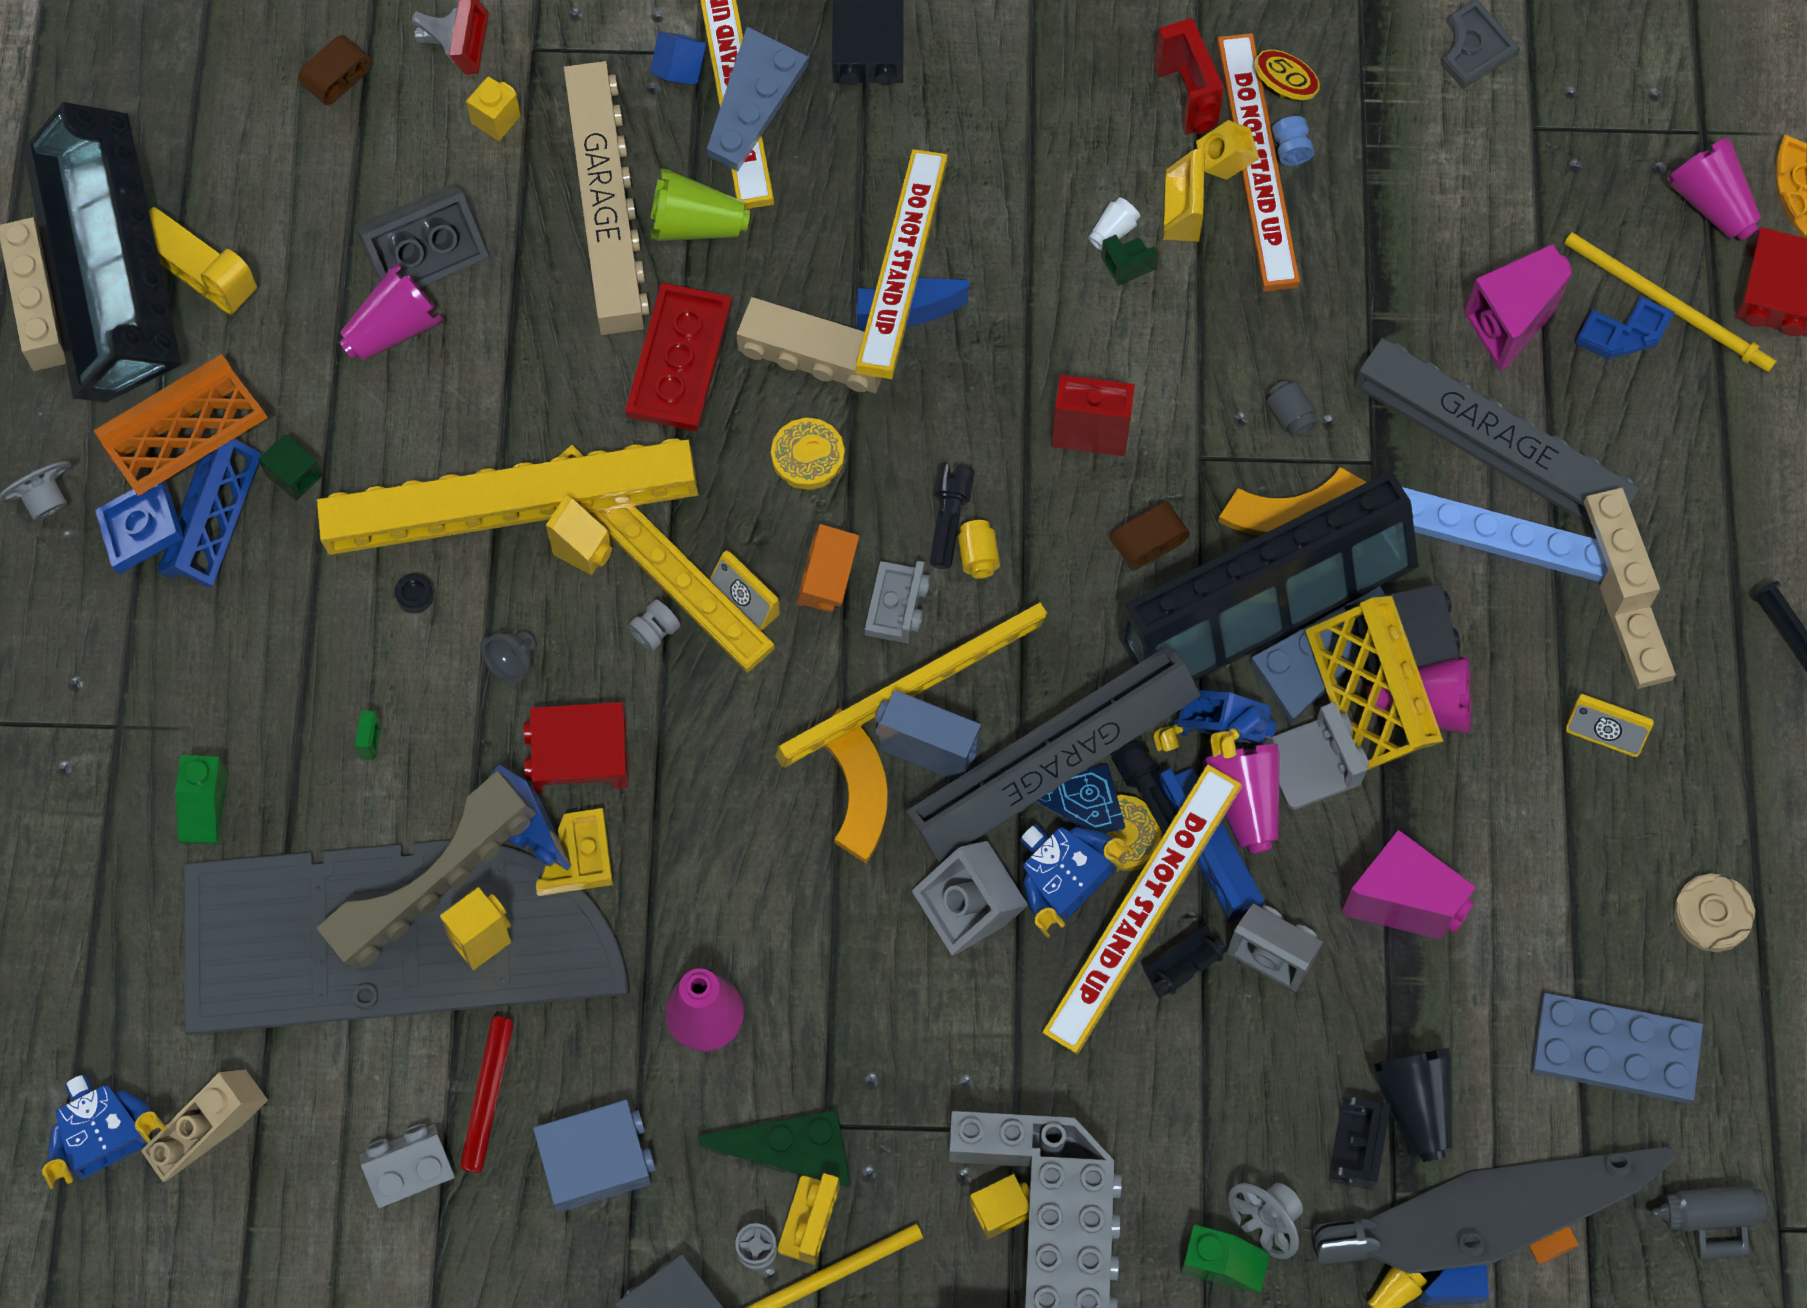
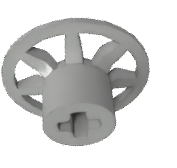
M58 461L48 464L19 478L0 492V504L21 498L34 521H39L55 514L68 504L55 479L71 468V462ZM29 480H30V482H31V483H29L28 485L24 484L25 482H27V481H29Z
M1248 1183L1235 1185L1228 1196V1204L1234 1220L1240 1226L1241 1217L1238 1211L1241 1214H1251L1253 1218L1244 1223L1241 1228L1245 1232H1251L1260 1227L1263 1230L1260 1242L1264 1251L1278 1259H1288L1294 1256L1299 1247V1237L1293 1222L1303 1213L1302 1203L1296 1193L1282 1183H1275L1266 1191ZM1238 1193H1243L1245 1201L1237 1198ZM1284 1233L1289 1234L1290 1244L1284 1236ZM1273 1237H1274V1240H1275V1244H1276L1282 1251L1275 1250V1249L1272 1248V1246H1273Z

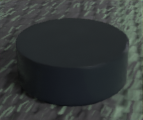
M408 574L402 577L395 586L394 593L397 603L402 610L408 613L423 612L433 602L434 591L432 585L423 575Z

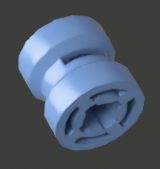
M1301 116L1286 117L1273 125L1272 133L1274 140L1279 143L1277 152L1281 164L1288 166L1299 165L1314 156L1313 143L1307 138L1309 128L1305 118Z

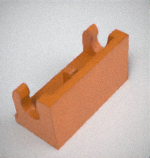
M819 524L812 539L796 605H805L827 612H833L835 606H841L859 535Z

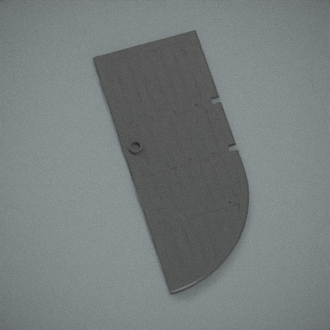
M451 840L413 843V855L402 856V845L396 844L323 851V863L313 864L312 852L184 864L186 1035L620 996L629 994L625 964L616 938L608 922L583 890L538 896L536 882L538 878L541 879L546 865L528 853L504 845H500L501 849L494 858L487 862H481L470 871L471 875L464 884L454 889L451 888L440 897V903L434 910L425 915L421 914L410 923V929L404 936L398 940L390 941L380 949V955L373 963L366 967H360L357 970L343 963L316 927L346 901L368 900L388 895L407 886L424 874L442 856ZM479 887L486 897L493 894L506 910L504 915L511 924V927L507 929L511 943L473 971L449 941L440 915Z

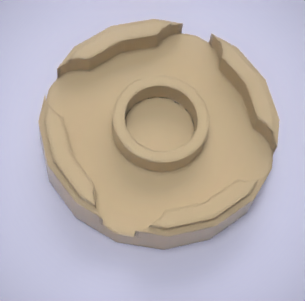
M1713 873L1697 876L1682 888L1675 900L1674 918L1678 930L1689 943L1701 950L1722 952L1733 949L1746 939L1753 926L1755 908L1751 896L1740 883Z

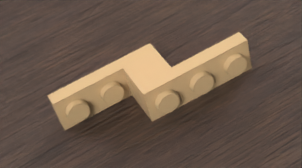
M1623 487L1586 496L1584 505L1608 567V571L1599 588L1636 689L1672 681L1676 674L1651 609V605L1659 593L1660 587Z

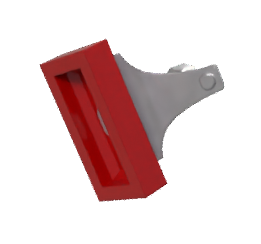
M459 0L457 8H454L448 16L443 18L431 17L416 11L412 17V24L419 27L416 28L415 39L419 43L441 44L444 47L445 54L453 63L458 65L465 75L476 74L479 71L489 13L478 0Z

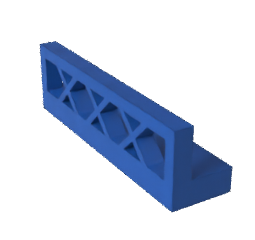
M233 439L199 459L178 514L184 539L165 549L157 572L168 578L184 575L207 588L213 586L259 463L258 458L261 457L262 453ZM233 451L248 458L243 473L237 475L234 474L229 461ZM228 483L233 494V500L230 506L222 508L217 492L220 485ZM216 516L221 532L218 539L210 541L205 530V524L208 518ZM202 549L209 563L205 574L190 567L194 553Z
M1193 768L1178 775H1174L1172 769L1160 773L1159 782L1177 813L1199 779ZM1221 821L1198 858L1197 864L1227 921L1230 922L1245 915L1253 903L1261 907L1265 901Z

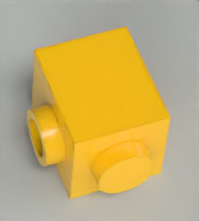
M489 76L466 100L471 124L497 141H500L521 117L515 90L507 83H498Z

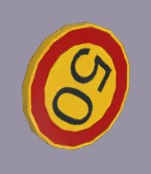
M1265 50L1255 59L1254 68L1258 76L1267 87L1279 93L1281 98L1289 97L1304 101L1313 99L1318 93L1320 82L1316 74L1307 64L1295 56L1283 51Z

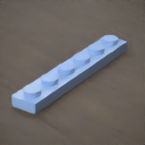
M1402 487L1411 500L1414 530L1416 533L1601 583L1608 571L1597 539ZM1400 522V523L1394 525V527H1398V528H1401V529H1402V528H1403V522H1402V523Z

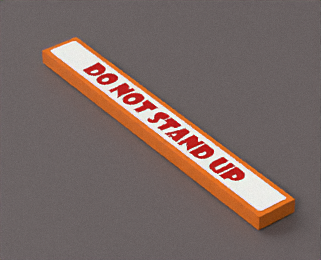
M1253 33L1218 37L1217 48L1231 121L1251 129L1259 160L1240 172L1262 290L1267 292L1299 288L1300 279L1262 80L1254 68L1257 53Z

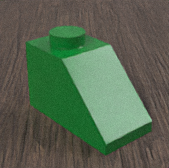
M180 755L175 790L179 843L219 844L228 771L220 757Z
M1193 1225L1189 1235L1181 1274L1261 1294L1270 1253L1235 1235Z

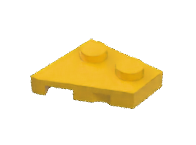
M603 808L564 814L558 828V839L571 867L567 871L556 863L551 867L546 865L541 879L538 878L536 882L538 896L613 885Z

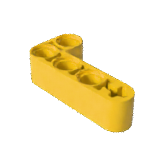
M152 207L149 210L160 265L224 312L233 315L257 290L251 270L245 261L227 248L219 254L159 209Z

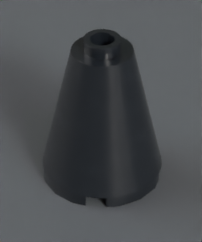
M1438 1049L1371 1064L1372 1073L1386 1102L1391 1104L1390 1110L1412 1155H1421L1422 1162L1445 1158V1149L1453 1147L1452 1055L1450 1049Z

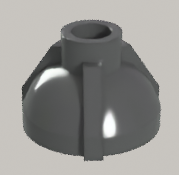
M503 632L486 637L481 641L480 647L482 648L484 661L490 671L500 680L507 682V685L514 686L527 676L531 666L530 653L535 650L536 643L533 637L526 632H520L517 635Z

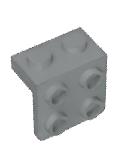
M1335 702L1322 706L1316 721L1263 741L1262 745L1278 744L1280 752L1279 789L1287 806L1292 810L1361 786L1366 774V768H1368L1366 754L1361 746H1355L1350 735L1353 732L1351 722L1345 712L1340 713Z

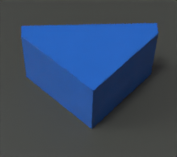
M1487 1264L1445 1269L1421 1295L1419 1300L1424 1305L1483 1304L1489 1298Z

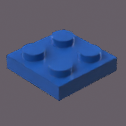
M166 481L161 482L140 496H137L132 489L95 510L111 567L119 574L184 539Z

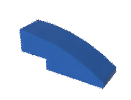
M918 278L906 327L929 322L968 304L969 280ZM858 288L857 330L865 331L876 289Z

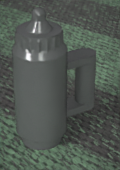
M1748 1185L1680 1190L1676 1194L1664 1196L1663 1205L1652 1209L1651 1215L1654 1218H1662L1668 1229H1680L1684 1232L1695 1231L1698 1259L1748 1256V1227H1754L1757 1222H1764L1766 1220L1767 1207L1763 1191L1761 1189H1753ZM1737 1228L1738 1240L1706 1242L1705 1230Z

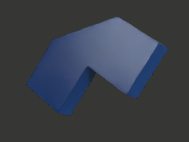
M1640 297L1625 325L1592 309L1575 344L1608 360L1653 348L1658 345L1674 311Z

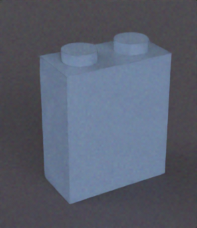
M894 690L890 701L883 700L878 709L875 721L878 722L876 735L879 736L881 751L953 780L971 770L980 749L981 724Z
M627 1100L533 1128L553 1203L558 1213L652 1185L648 1173L656 1171L650 1148L641 1149L638 1134L645 1133L638 1109L630 1110Z

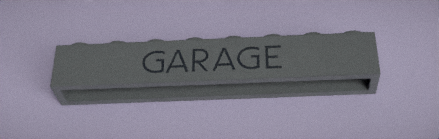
M1381 338L1359 370L1355 388L1590 526L1592 524L1584 505L1586 496L1623 487L1631 507L1641 489L1634 485L1627 476L1615 474L1601 466L1596 458L1590 455H1582L1569 447L1562 438L1550 436L1541 431L1529 419L1517 417L1505 410L1498 401L1481 396L1473 391L1464 381L1454 380L1440 372L1436 365L1429 361H1421L1409 354L1406 348L1398 343L1389 342Z
M1167 645L911 807L906 812L926 846L937 861L941 862L959 847L966 846L981 835L988 833L992 828L1014 814L1021 812L1025 807L1054 791L1057 787L1087 770L1110 753L1119 750L1123 745L1143 732L1152 729L1162 720L1185 708L1201 695L1186 664Z

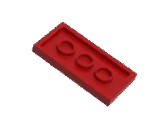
M661 282L625 408L626 418L698 432L732 308V296Z

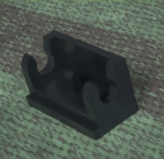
M1350 1097L1349 1102L1344 1101L1342 1103L1328 1181L1373 1190L1378 1182L1391 1104Z

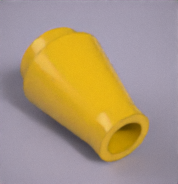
M1392 1266L1367 1304L1371 1308H1401L1423 1294L1424 1292L1421 1289L1428 1282L1420 1273L1409 1274Z

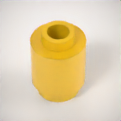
M973 520L964 523L960 527L961 533L958 535L963 571L976 579L992 576L994 571L1000 567L994 529L990 528V523L985 520Z

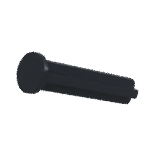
M1779 581L1773 582L1758 591L1753 596L1754 601H1761L1807 669V630L1778 588L1781 585Z

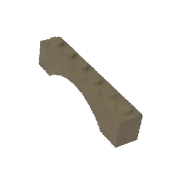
M496 771L467 796L463 817L455 836L442 856L424 874L407 886L388 895L362 901H346L316 927L343 963L356 970L370 965L380 955V949L390 941L400 939L408 932L410 923L421 914L425 915L434 910L440 903V897L451 888L454 889L464 884L471 875L470 871L478 864L494 858L501 849L500 845L508 838L524 832L531 823L530 819L537 813L509 779L499 771Z

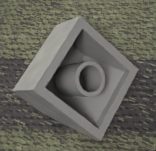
M988 841L959 847L912 890L951 955L960 953L1000 930L1028 906Z
M1253 903L1237 925L1227 954L1297 992L1315 960L1323 941L1317 939V934L1310 928L1300 924L1295 927L1284 921L1282 915L1277 910L1266 905L1259 907Z

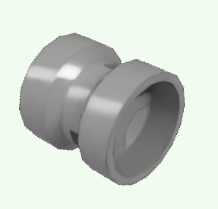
M655 599L646 607V613L642 617L636 616L627 624V627L634 638L645 649L653 652L662 644V638L665 635H672L681 625L672 611L664 603Z
M754 1223L743 1227L737 1234L735 1241L738 1259L745 1268L756 1272L764 1271L771 1267L778 1253L776 1238L771 1229L766 1225Z

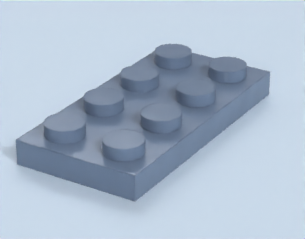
M1544 993L1541 1000L1531 1073L1691 1104L1695 1096L1703 1024Z

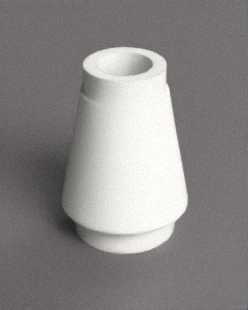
M1121 197L1115 202L1111 201L1089 235V241L1102 251L1104 239L1113 235H1117L1120 239L1137 226L1136 221L1140 218L1139 212L1132 204Z

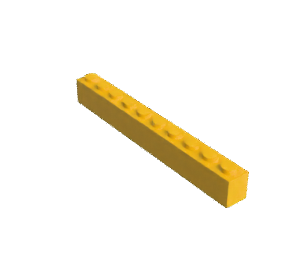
M667 439L657 445H630L624 448V450L614 452L593 451L587 454V456L577 458L556 457L550 460V462L540 464L519 463L514 465L513 468L502 470L488 468L479 470L476 474L465 476L450 474L440 477L439 480L428 482L407 481L402 486L391 488L375 486L360 493H333L328 498L317 499L320 539L327 553L333 555L549 520L565 495L573 498L588 513L699 496L693 453L689 439Z

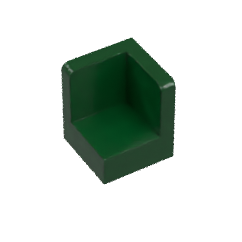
M1113 235L1103 240L1101 258L1116 284L1120 286L1155 270L1159 253L1155 247L1147 249L1140 238L1122 245L1117 235Z
M283 435L258 458L266 476L295 501L323 476L317 460L287 435Z

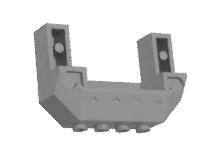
M952 1111L949 1162L1029 1167V1182L1031 1184L1025 1308H1117V1297H1110V1280L1118 1281L1119 1255H1111L1112 1239H1119L1120 1214H1113V1198L1121 1197L1122 1175L1121 1173H1114V1160L1075 1118Z

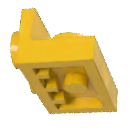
M823 1173L821 1181L807 1176L800 1177L777 1250L780 1255L816 1265L839 1193L840 1183L838 1177Z

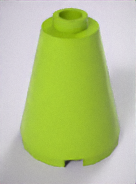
M660 169L661 179L665 180H657L650 218L655 221L653 229H649V240L673 241L737 238L740 231H747L750 210L744 209V201L672 170Z

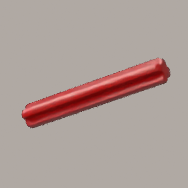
M494 1016L490 1023L460 1162L462 1170L470 1173H481L483 1170L513 1029L512 1020L506 1017Z

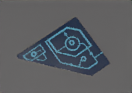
M1107 764L1089 768L1077 774L1054 791L1036 801L1084 829L1099 831L1105 834L1125 829L1124 819Z

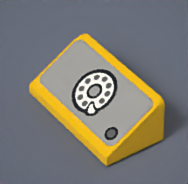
M726 550L721 555L710 581L761 631L780 615L779 599L730 551Z
M1580 694L1571 711L1566 732L1629 756L1638 757L1654 721L1651 718Z

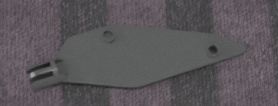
M1661 1147L1470 1171L1371 1219L1361 1218L1314 1225L1312 1232L1318 1261L1321 1265L1375 1258L1409 1274L1492 1264L1642 1190L1675 1161L1676 1153L1671 1148Z

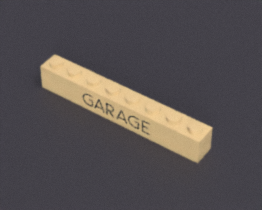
M606 61L565 66L564 73L601 335L643 330V315L650 314L647 293L639 294L638 283H645L642 261L635 262L634 252L641 251L638 230H630L629 220L636 219L633 198H626L625 189L632 187L629 166L621 167L620 158L627 157L624 135L617 136L616 127L623 126L620 105H613L612 96H618L616 75H608Z

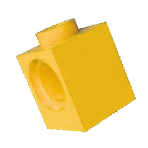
M1227 120L1196 141L1198 149L1205 152L1204 171L1226 180L1259 160L1251 129Z
M1014 1174L970 1195L969 1204L987 1240L1029 1220L1030 1189L1026 1182L1019 1184Z

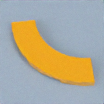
M1784 134L1775 163L1776 188L1782 207L1790 222L1803 238H1807V143Z
M1340 467L1322 486L1296 497L1267 498L1238 488L1220 514L1218 522L1246 534L1261 536L1367 482Z
M838 708L836 712L833 714V716L840 713L843 710ZM860 726L824 747L832 754L846 777L849 792L847 814L839 833L835 837V844L867 864L876 850L885 826L888 792L886 776L879 754L869 736Z

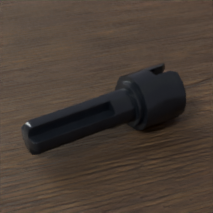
M948 463L940 464L938 467L934 496L940 502L930 558L931 566L938 569H947L952 566L961 508L970 502L975 471L966 465H958L955 475L950 473Z
M1134 740L1117 750L1112 755V761L1126 786L1138 789L1164 835L1177 812L1157 778L1160 766L1145 740L1141 743Z

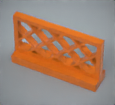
M220 354L93 431L111 461L115 463L136 495L140 496L266 420L267 416L233 372L226 358ZM232 391H234L231 399L222 398L227 394L231 393ZM213 408L226 409L223 418H210ZM237 409H252L253 411L241 419H233ZM201 411L199 418H189ZM181 428H194L190 438H177ZM205 428L218 429L217 433L210 438H201ZM169 430L167 437H157ZM149 447H162L158 458L145 457ZM173 448H186L184 453L177 458H169ZM137 449L134 457H124ZM140 467L153 468L150 474L138 481L136 480Z

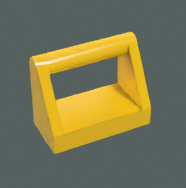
M1201 149L1190 151L1166 169L1163 240L1199 242L1203 221L1205 152Z

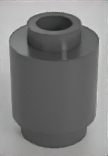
M1284 380L1270 389L1269 393L1271 396L1266 402L1285 432H1290L1293 437H1298L1311 430L1318 423L1315 417L1317 411L1298 382L1289 383L1288 380Z

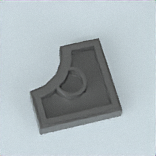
M1473 0L1449 15L1447 23L1453 32L1454 45L1452 50L1443 57L1441 65L1462 89L1519 54L1520 47L1479 0Z

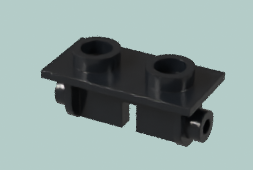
M1203 924L1144 966L1143 970L1157 998L1160 999L1168 993L1174 995L1179 987L1195 977L1194 974L1196 972H1202L1215 961H1221L1223 954L1227 952V948L1220 939L1214 940L1207 924Z

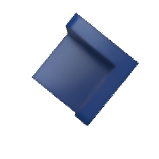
M658 31L650 72L667 81L697 84L706 43L689 35Z

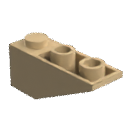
M246 1069L219 1072L166 1125L167 1130L164 1132L161 1130L141 1152L162 1182H166L242 1127L268 1099Z

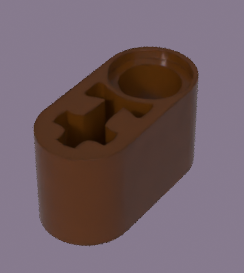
M340 35L303 66L298 76V82L323 104L330 105L366 75L371 67L372 59L345 35Z
M1164 502L1119 527L1111 535L1110 541L1129 568L1137 570L1180 546L1190 536V532L1170 503Z

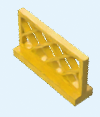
M1392 596L1370 598L1361 602L1358 607L1305 630L1330 702H1335L1340 713L1345 712L1347 716L1351 700L1365 707L1359 725L1350 721L1353 730L1350 735L1356 747L1361 746L1364 737L1378 744L1373 758L1368 760L1367 770L1419 749L1443 742ZM1363 614L1368 625L1364 639L1350 633L1356 617ZM1331 630L1340 635L1333 653L1325 649L1320 633ZM1347 640L1361 646L1355 664L1342 658ZM1369 651L1377 654L1381 662L1377 676L1363 669ZM1338 665L1352 671L1346 689L1337 684L1335 673ZM1360 676L1374 682L1368 700L1354 694ZM1382 687L1391 691L1394 699L1390 712L1376 705ZM1373 712L1387 719L1381 737L1367 730ZM1395 724L1404 728L1409 742L1408 745L1398 747L1389 742ZM1385 749L1390 750V752L1384 754Z

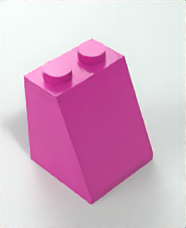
M1553 244L1475 280L1464 314L1500 372L1506 370L1557 310L1572 273L1568 259L1564 255H1560Z
M1398 830L1353 886L1342 913L1347 917L1441 940L1448 930L1455 934L1467 919L1468 913L1475 905L1470 898L1476 887Z

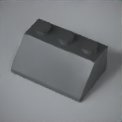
M454 183L354 226L379 281L397 262L403 267L397 272L401 277L410 275L419 287H423L489 258L463 192Z

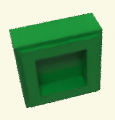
M361 710L354 747L360 759L374 761L377 754L381 724L374 711Z

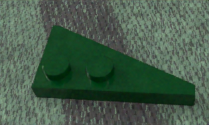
M837 1110L698 1135L699 1146L710 1149L713 1153L724 1156L731 1155L752 1161V1164L780 1172L787 1171L796 1174L798 1177L807 1176L820 1181L823 1173L839 1178L840 1189H851Z

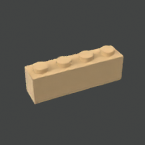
M34 217L0 225V242L22 353L33 372L66 364L39 227Z
M751 297L736 334L738 351L754 360H761L763 358L776 362L786 370L795 371L798 369L811 373L815 378L822 381L834 380L846 384L850 389L857 392L869 391L877 393L882 378L856 374V363L864 331Z

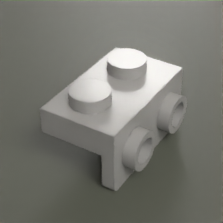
M917 560L916 567L914 568L880 561L865 625L866 636L909 644L912 631L919 632L923 610L917 609L920 597H927L931 577L925 574V562Z
M426 1124L412 1126L403 1132L404 1136L390 1142L387 1139L375 1141L366 1146L365 1152L359 1155L362 1170L378 1209L455 1178L435 1124L426 1126Z

